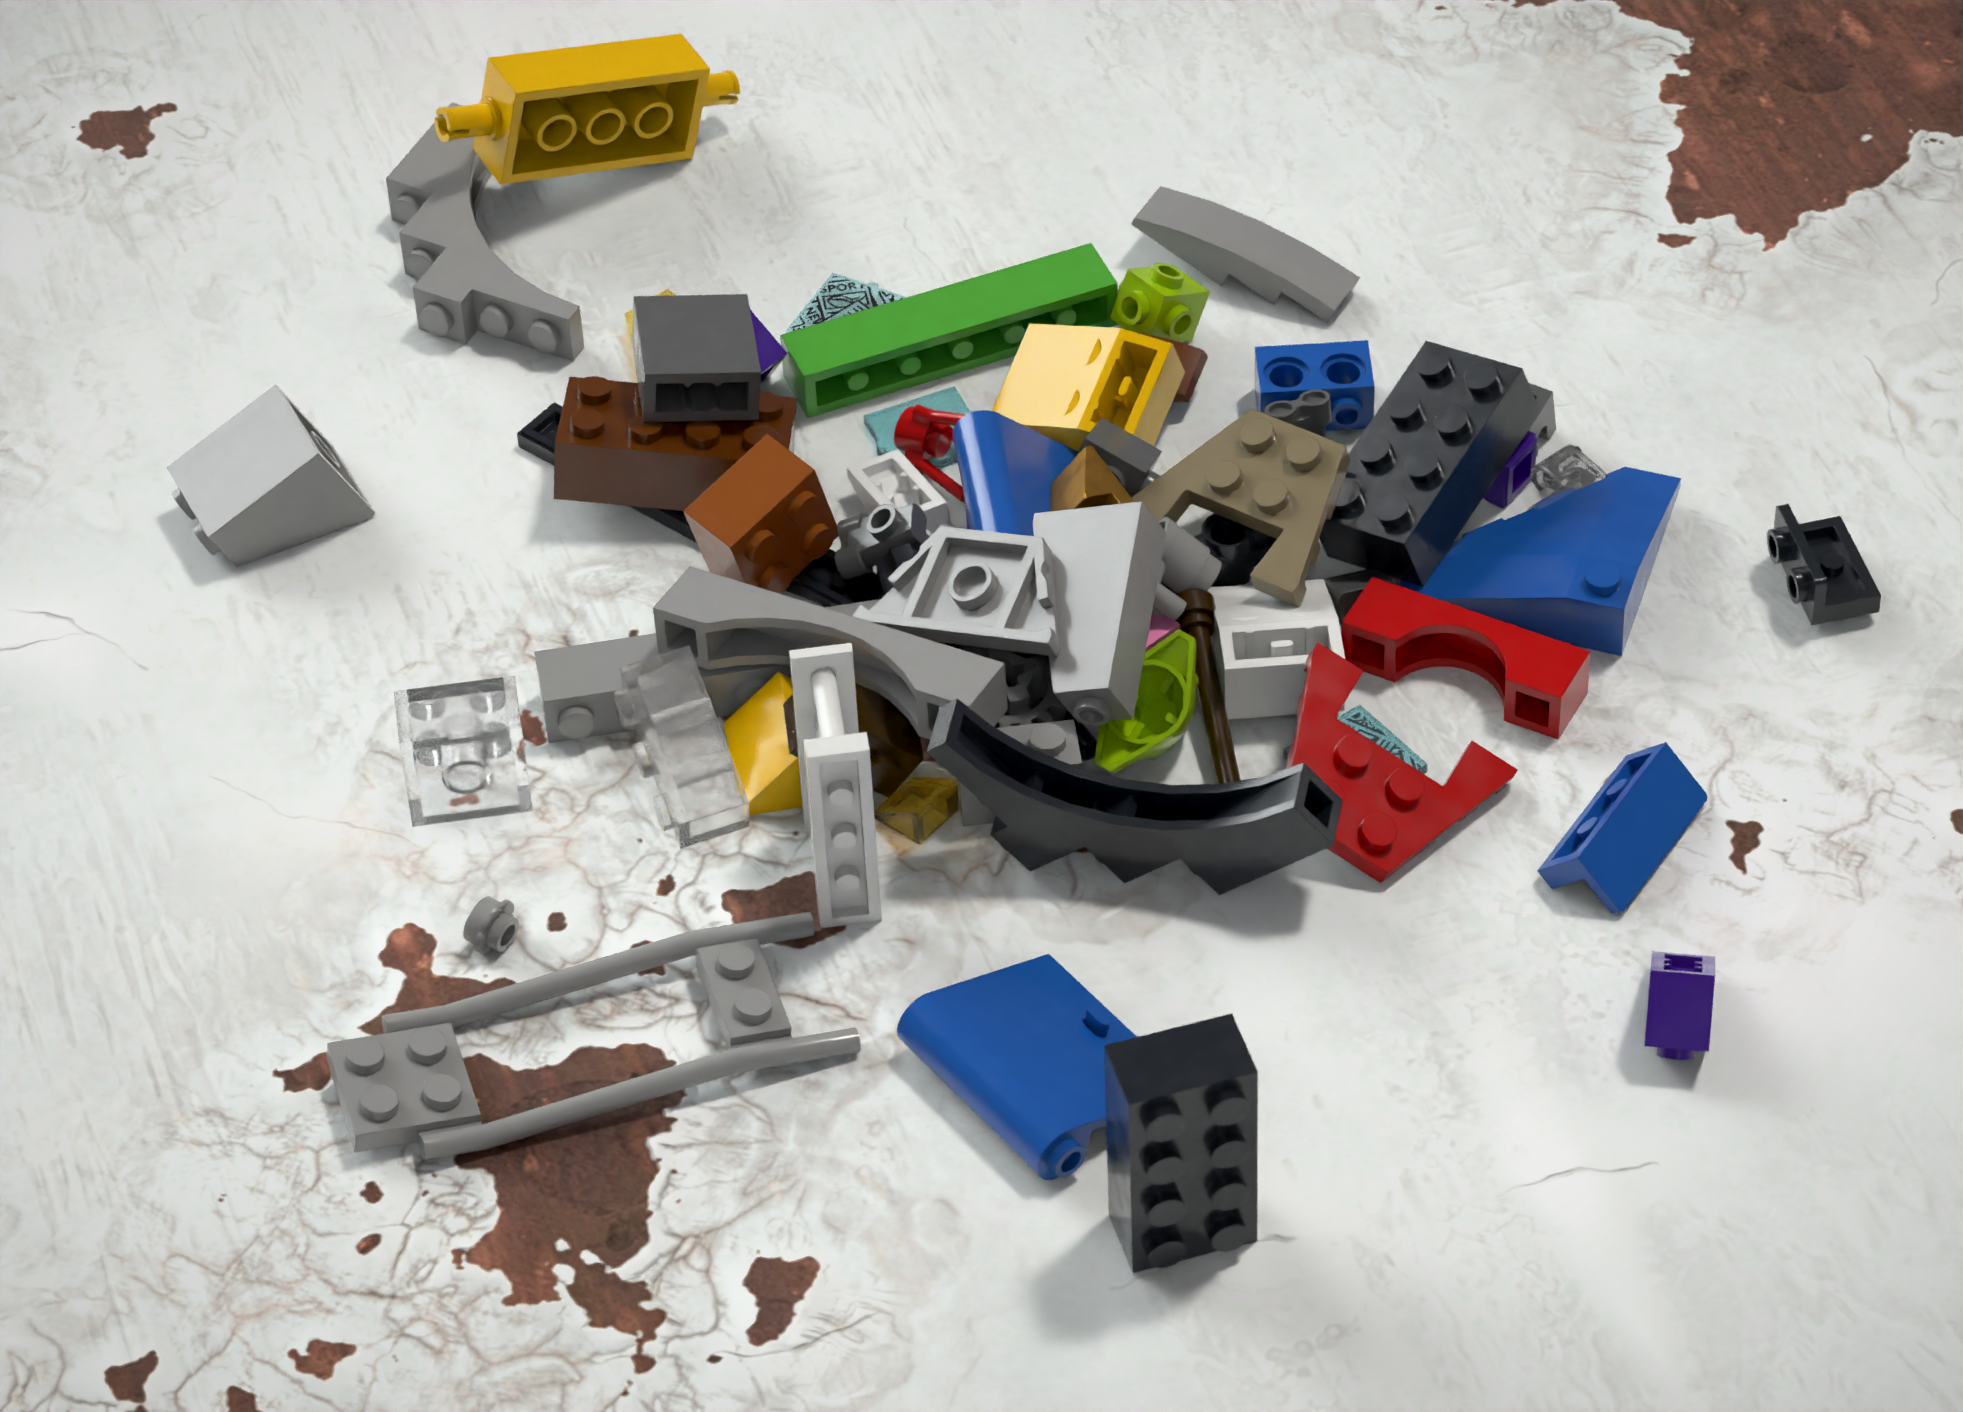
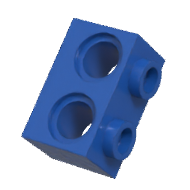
M1368 340L1255 347V396L1257 411L1265 414V407L1272 402L1293 401L1306 391L1318 389L1330 394L1332 421L1326 425V431L1366 429L1373 419L1375 385Z

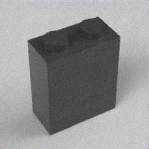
M747 294L633 297L632 346L643 422L759 420L761 369Z

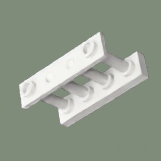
M845 643L789 650L805 830L811 829L820 927L828 928L882 921L870 749L867 732L859 733L852 644Z

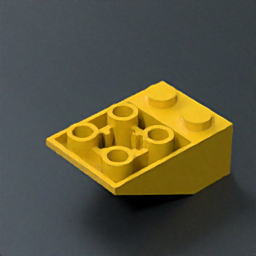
M1030 323L992 411L1076 451H1079L1084 439L1102 417L1154 446L1183 379L1185 370L1173 344L1121 328Z

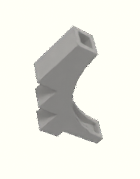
M452 102L448 107H456L463 105H459ZM434 122L386 178L391 218L393 221L406 224L399 232L405 274L419 278L418 282L413 286L418 328L467 344L473 335L480 331L574 361L584 349L580 306L537 288L515 274L490 249L476 225V210L485 185L492 173L473 150L474 137L442 142L437 135Z

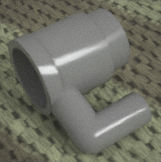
M1163 517L1157 521L1166 532L1153 608L1171 621H1175L1183 613L1187 604L1186 601L1176 594L1192 589L1208 591L1220 572L1221 561L1210 554L1209 547L1180 528L1169 517Z

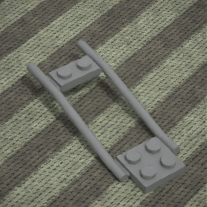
M810 912L688 931L450 1004L383 1015L382 1027L384 1034L327 1043V1063L355 1153L420 1142L423 1159L430 1160L491 1149L732 1074L858 1053L861 1046L860 1038L855 1027L792 1038V1027L760 945L814 936L813 917ZM687 957H696V968L727 1050L486 1124L481 1123V1113L453 1028Z

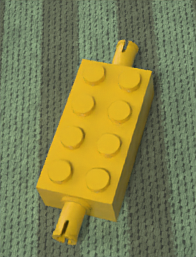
M682 34L488 57L479 104L439 107L436 110L438 117H435L434 122L437 135L442 142L474 137L473 150L498 183L503 185L693 159L703 107L736 104L739 100L736 95L740 94V85L735 72L732 70L709 74V66Z

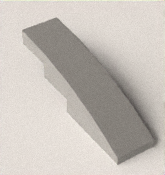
M1163 186L1158 188L1131 223L1132 226L1218 285L1222 286L1231 275L1272 304H1275L1284 293L1326 323L1329 322L1360 279L1359 276L1311 246L1262 221L1210 200Z

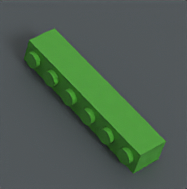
M1088 243L781 334V346L788 353L782 360L783 377L795 398H797L806 417L810 418L1016 356L1030 323L1108 328L1116 326L1118 324L1110 319L1118 296V284L1092 243Z

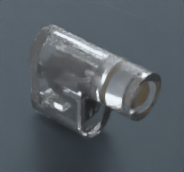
M1568 444L1531 468L1530 477L1534 486L1546 497L1529 507L1527 511L1532 508L1542 509L1580 488L1607 478V473L1581 451L1580 447Z

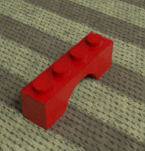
M1375 577L1370 579L1341 622V637L1345 659L1364 672L1394 683L1412 672L1430 667H1455L1473 672L1492 684L1499 693L1504 706L1503 721L1558 740L1588 694L1591 651Z

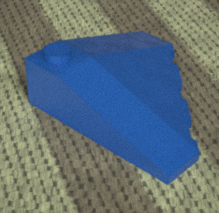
M1622 467L1606 474L1604 479L1578 490L1572 488L1536 503L1534 508L1506 520L1500 518L1462 534L1461 539L1452 543L1424 587L1400 580L1398 586H1403L1415 592L1461 606L1506 623L1514 624L1573 646L1622 656L1681 487V478Z

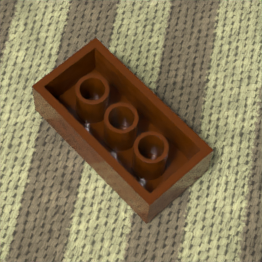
M598 376L586 378L569 377L555 439L554 499L684 511L766 434H769L794 453L797 398L761 392L759 420L643 422L638 383L612 381Z

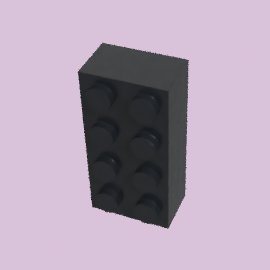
M1425 341L1349 452L1351 461L1332 517L1325 520L1319 537L1327 556L1365 569L1380 570L1388 576L1424 587L1540 413L1523 368Z
M1233 1014L1104 1045L1109 1217L1132 1273L1152 1268H1166L1175 1265L1179 1261L1217 1251L1227 1252L1237 1249L1244 1244L1256 1242L1258 1071Z

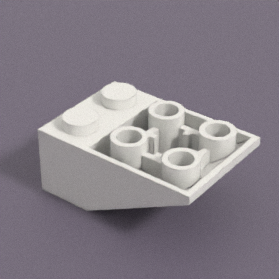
M1324 579L1304 581L1307 590L1303 601L1298 607L1256 590L1253 584L1210 587L1207 592L1213 595L1216 605L1213 640L1219 681L1228 720L1296 715L1298 700L1303 692L1306 672L1304 668L1306 659L1317 642L1345 659L1339 619ZM1345 703L1341 707L1340 711H1344Z

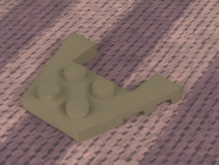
M1250 409L1131 498L1134 502L1142 501L1157 521L1163 517H1169L1174 522H1177L1187 508L1193 504L1276 538L1277 540L1251 572L1250 577L1256 590L1298 607L1303 601L1307 590L1304 581L1309 566H1315L1321 549L1318 540L1324 522L1332 517L1351 459L1346 446L1257 410Z

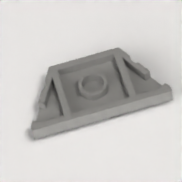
M940 526L920 546L918 553L912 559L903 562L887 578L893 587L870 610L861 604L852 614L854 617L935 642L1056 657L1060 651L1052 551L1043 537Z

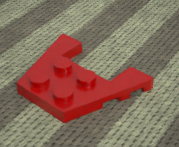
M1319 642L1316 643L1308 655L1304 668L1306 672L1304 688L1299 697L1296 717L1298 718L1293 744L1289 749L1286 768L1304 762L1343 800L1334 844L1326 849L1376 881L1382 883L1434 843L1458 821L1461 822L1474 812L1481 803L1494 793L1500 792L1508 785L1518 771L1515 767L1471 740L1443 786L1337 719L1338 712L1364 672L1363 670Z

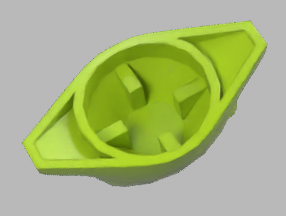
M1178 629L1145 652L1133 719L1111 720L1104 725H1099L1095 764L1111 773H1116L1140 760H1154L1173 748L1185 734L1194 715L1197 698L1196 687L1199 683V678L1195 673L1196 640L1194 637Z

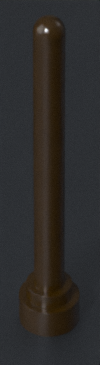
M1186 590L1177 594L1187 604L1183 613L1176 621L1180 623L1181 631L1194 637L1196 640L1195 673L1199 678L1196 688L1216 783L1240 781L1239 769L1210 639L1215 630L1214 611L1216 605L1214 597L1205 590Z

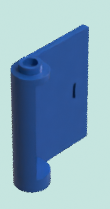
M980 410L963 416L955 424L952 436L970 529L1034 536L1032 524L1034 513L1050 512L1051 483L1074 460L1078 451L994 411Z
M1050 954L926 993L907 1007L897 1026L898 1038L1044 1180L1067 1177L1077 1171L1083 1164L1091 1132L1106 1126L1104 1045L1137 1037Z

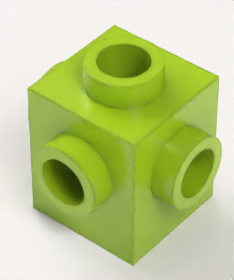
M1155 263L1153 267L1127 269L1126 275L1118 288V296L1110 319L1128 331L1150 334L1178 342L1192 341L1210 291L1174 265Z

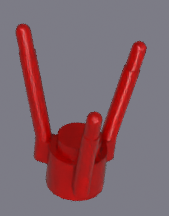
M919 404L906 408L898 419L894 430L893 439L895 447L905 451L904 456L916 469L920 470L959 501L965 503L962 486L928 460L934 457L942 458L946 455L953 442V428L951 426H955L967 414L932 410Z

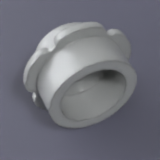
M487 896L475 905L466 920L463 937L474 944L476 952L486 956L492 949L502 952L509 947L519 928V920L514 918L512 914L514 912V904L508 899L499 902Z

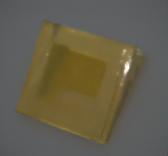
M911 777L874 810V817L884 825L921 845L959 810L957 783L949 778Z

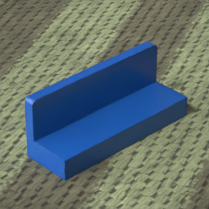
M1667 742L1626 755L1537 871L1551 889L1584 879L1612 914L1622 912L1627 908L1705 804L1707 794Z

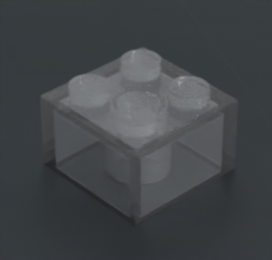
M515 676L394 691L398 740L412 827L533 811Z

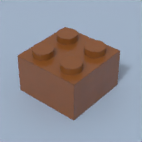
M766 434L683 511L711 573L782 594L788 588L792 579L809 563L823 556L838 537L837 524L815 469L769 434Z

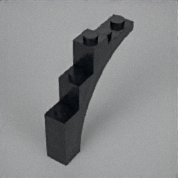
M958 698L939 707L927 752L940 766L950 772L984 806L988 807L995 814L990 835L1030 872L1086 847L1099 862L1104 864L1124 884L1181 859L1194 874L1198 875L1218 895H1222L1333 846L1343 801L1304 762L1263 777L1222 784L1168 785L1126 780L1078 768L1033 750L998 730Z

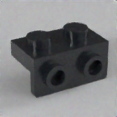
M1789 504L1776 506L1774 528L1767 531L1768 551L1775 564L1781 563L1786 573L1790 598L1794 604L1801 603L1811 625L1879 612L1881 594L1841 516L1799 524Z

